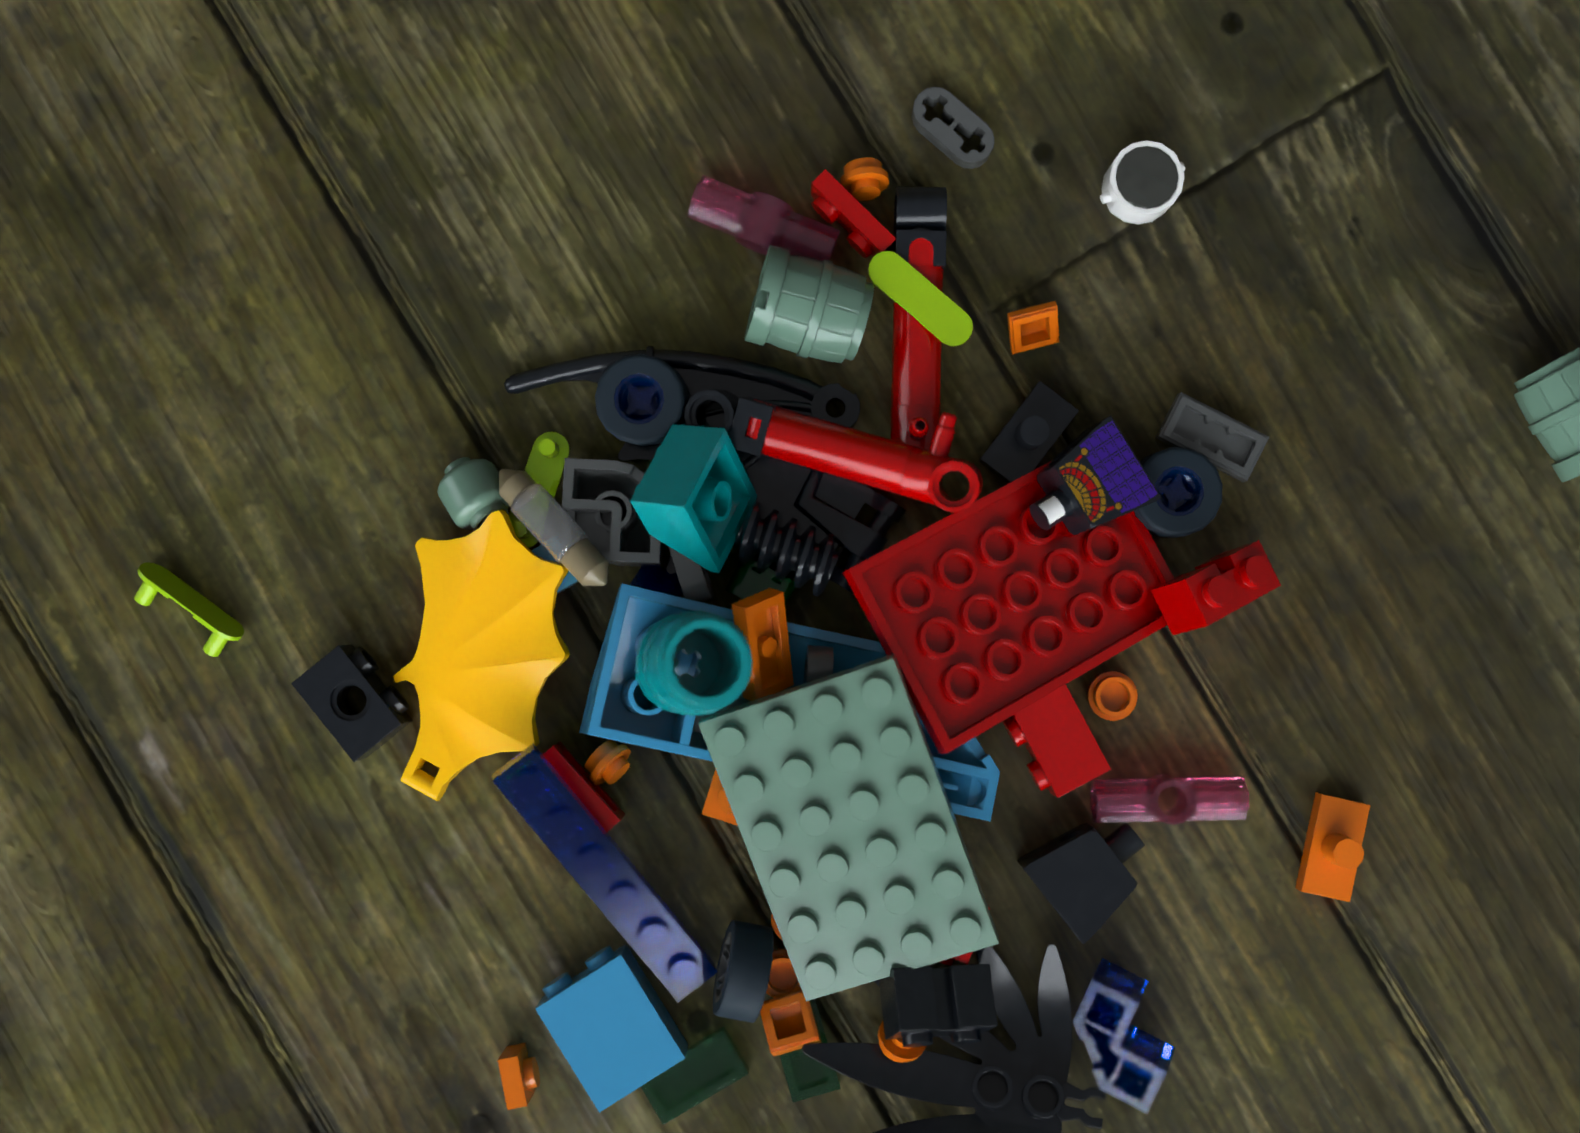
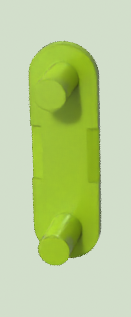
M883 251L871 259L868 274L872 283L895 303L900 305L942 343L948 346H959L970 338L973 331V323L970 316L900 255L892 251Z
M545 432L535 440L525 471L539 485V489L527 504L518 509L511 508L509 513L516 536L528 548L533 547L540 540L564 472L565 458H568L570 454L568 441L557 432Z
M146 562L140 565L137 572L143 582L135 594L134 600L140 605L150 606L158 592L167 599L171 598L194 615V619L212 631L203 647V651L206 654L218 657L228 640L238 641L243 637L244 628L237 620L172 572L155 563Z

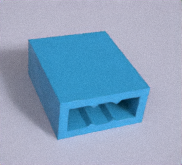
M626 944L616 951H613L609 945L596 952L584 962L588 968L573 978L566 972L549 982L542 988L545 995L535 1008L599 1113L684 1060L689 1045Z

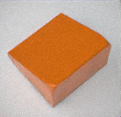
M802 990L764 1001L760 1014L770 1053L773 1056L802 1049L804 1044L822 1042L810 1000H805Z

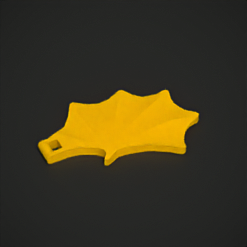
M505 510L490 513L480 528L465 537L451 540L423 537L415 544L421 566L425 599L422 628L413 660L398 671L393 678L395 683L406 680L415 685L419 699L420 729L415 748L402 774L401 782L436 801L443 797L449 783L465 767L478 758L499 752L531 751L539 745L540 741L535 720L538 696L547 678L570 655L566 644L558 632L553 615L557 591L568 570L562 563L546 560L535 555L516 536L509 515ZM425 761L440 768L436 777L422 770Z

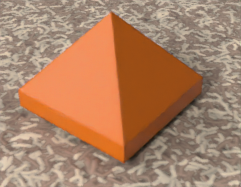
M1056 301L1028 306L1007 313L1010 351L1012 355L1059 343L1058 305Z

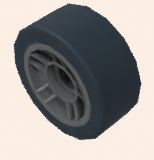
M737 920L730 922L722 943L715 976L713 1013L716 1016L754 1023L758 1018L764 1003L771 972L774 935L771 927Z

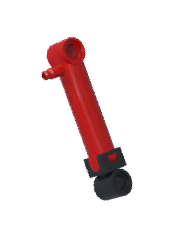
M896 186L894 204V236L896 242L893 252L900 255L943 292V271L946 266L947 189L946 187ZM894 301L891 431L889 439L929 450L935 426L939 423L942 342Z
M709 389L697 392L689 399L685 407L684 419L686 425L712 427L706 421L705 409L713 400L720 403L724 409L725 416L722 425L718 428L726 429L736 450L756 456L766 455L929 503L946 512L966 510L978 499L982 491V475L975 464L966 459L948 456L957 420L956 415L948 412L941 413L939 423L934 429L929 450L784 409L781 405L753 397L738 398L728 390ZM959 471L968 478L970 486L969 492L965 497L958 499L946 494L942 483L947 472Z

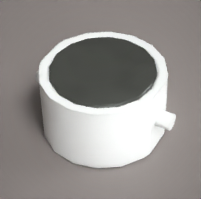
M1148 140L1132 143L1120 151L1104 174L1100 200L1102 204H1107L1109 211L1124 222L1133 224L1152 222L1163 215L1182 192L1185 165L1183 162H1179L1174 151L1162 143Z

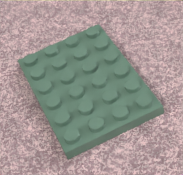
M895 653L701 718L698 725L806 1001L889 977L890 970L893 968L916 969L999 944L997 929Z

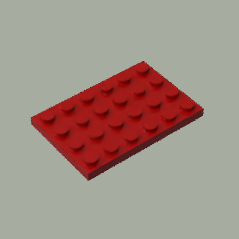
M1050 462L975 501L966 510L954 512L843 572L886 655L895 653L913 705L939 754L949 753L1167 626L1151 590L1174 577L1149 530L1136 517L1134 511L1076 535L1068 531L1063 521L1049 530H1043L1036 524L1030 513V505L1046 495L1037 481V474Z

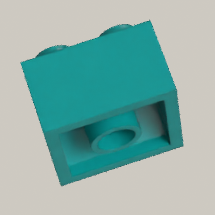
M672 424L662 444L657 448L655 457L641 482L636 486L630 502L649 535L708 571L720 573L735 543L741 525L758 496L725 428Z

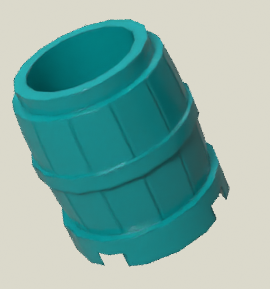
M703 610L672 614L652 624L639 640L636 650L638 652L635 659V677L644 696L659 709L679 715L697 716L713 714L731 704L744 691L752 670L751 650L741 630L722 616ZM680 650L686 655L694 652L698 657V661L695 664L698 671L693 677L688 673L679 676L674 670L679 664L675 655Z

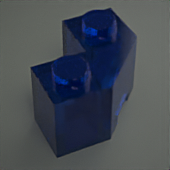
M1102 958L1072 1022L1079 1040L1084 1041L1093 1063L1092 1072L1099 1089L1147 1114L1168 1072L1175 1047L1130 1024L1149 981Z

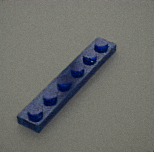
M534 743L492 774V782L677 1002H680L718 973L715 963Z

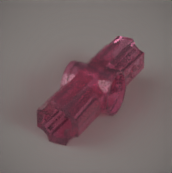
M705 175L702 176L695 188L687 212L688 218L703 223L710 228L730 234L742 246L763 255L767 254L769 245L790 249V255L803 256L819 261L823 259L830 261L840 235V231L831 226L793 212V208L779 198L762 192H753L751 195Z
M1160 774L1142 778H1096L1091 780V788L1089 790L1090 808L1094 823L1165 822L1176 825L1185 821L1246 820L1247 810L1249 809V791L1246 787L1245 777L1242 775L1172 777ZM1174 786L1178 793V802L1174 808L1163 812L1158 805L1159 795L1165 788Z

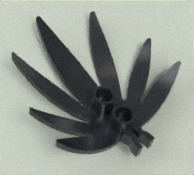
M1050 944L1047 947L1038 983L1037 1005L1041 1037L1037 1035L1032 1016L1017 983L1001 958L991 946L976 950L978 964L990 965L996 1015L1015 1043L1016 1049L1013 1051L1008 1050L989 1031L981 1034L982 1041L970 1044H951L950 1036H940L939 1038L981 1059V1065L926 1050L914 1061L894 1062L883 1054L879 1044L812 1043L802 1046L803 1053L808 1057L868 1086L910 1099L948 1106L974 1108L976 1111L974 1114L949 1115L911 1121L872 1133H1062V1122L1078 1120L1083 1126L1091 1129H1102L1103 1118L1090 1117L1084 1109L1065 1105V1100L1083 1103L1089 1098L1104 1101L1106 1089L1089 1087L1081 1090L1067 1082L1072 1052V1015L1064 969L1057 947L1054 944ZM879 980L874 981L879 987Z

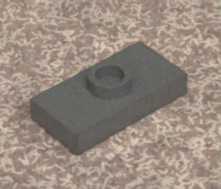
M1180 392L1176 395L1155 438L1172 447L1190 448L1205 455L1217 470L1241 482L1248 481L1269 436Z

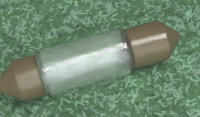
M501 469L499 471V495L511 507V512L558 563H562L582 586H605L608 579L609 561L588 540L589 536L551 494L541 484H537L526 471Z

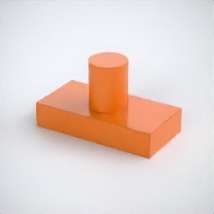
M1315 792L1295 887L1297 890L1350 902L1357 867L1364 858L1362 843L1370 810L1369 804Z

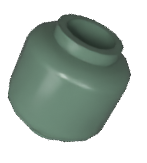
M463 457L453 461L446 467L444 471L445 476L439 483L437 493L457 527L475 531L480 528L490 513L498 510H505L507 514L509 513V505L499 495V471L491 461L482 458L471 460L468 457Z

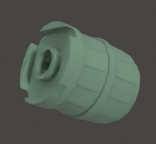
M769 245L759 277L756 296H754L744 341L759 346H764L766 342L778 348L794 352L796 356L802 358L812 357L836 363H842L844 359L853 361L868 321L874 294V284L866 282V276L834 265L833 261L826 259L819 261L803 256L790 255V249Z
M1580 347L1514 382L1518 390L1514 397L1529 424L1528 428L1532 435H1536L1546 452L1554 460L1551 466L1561 482L1580 476Z

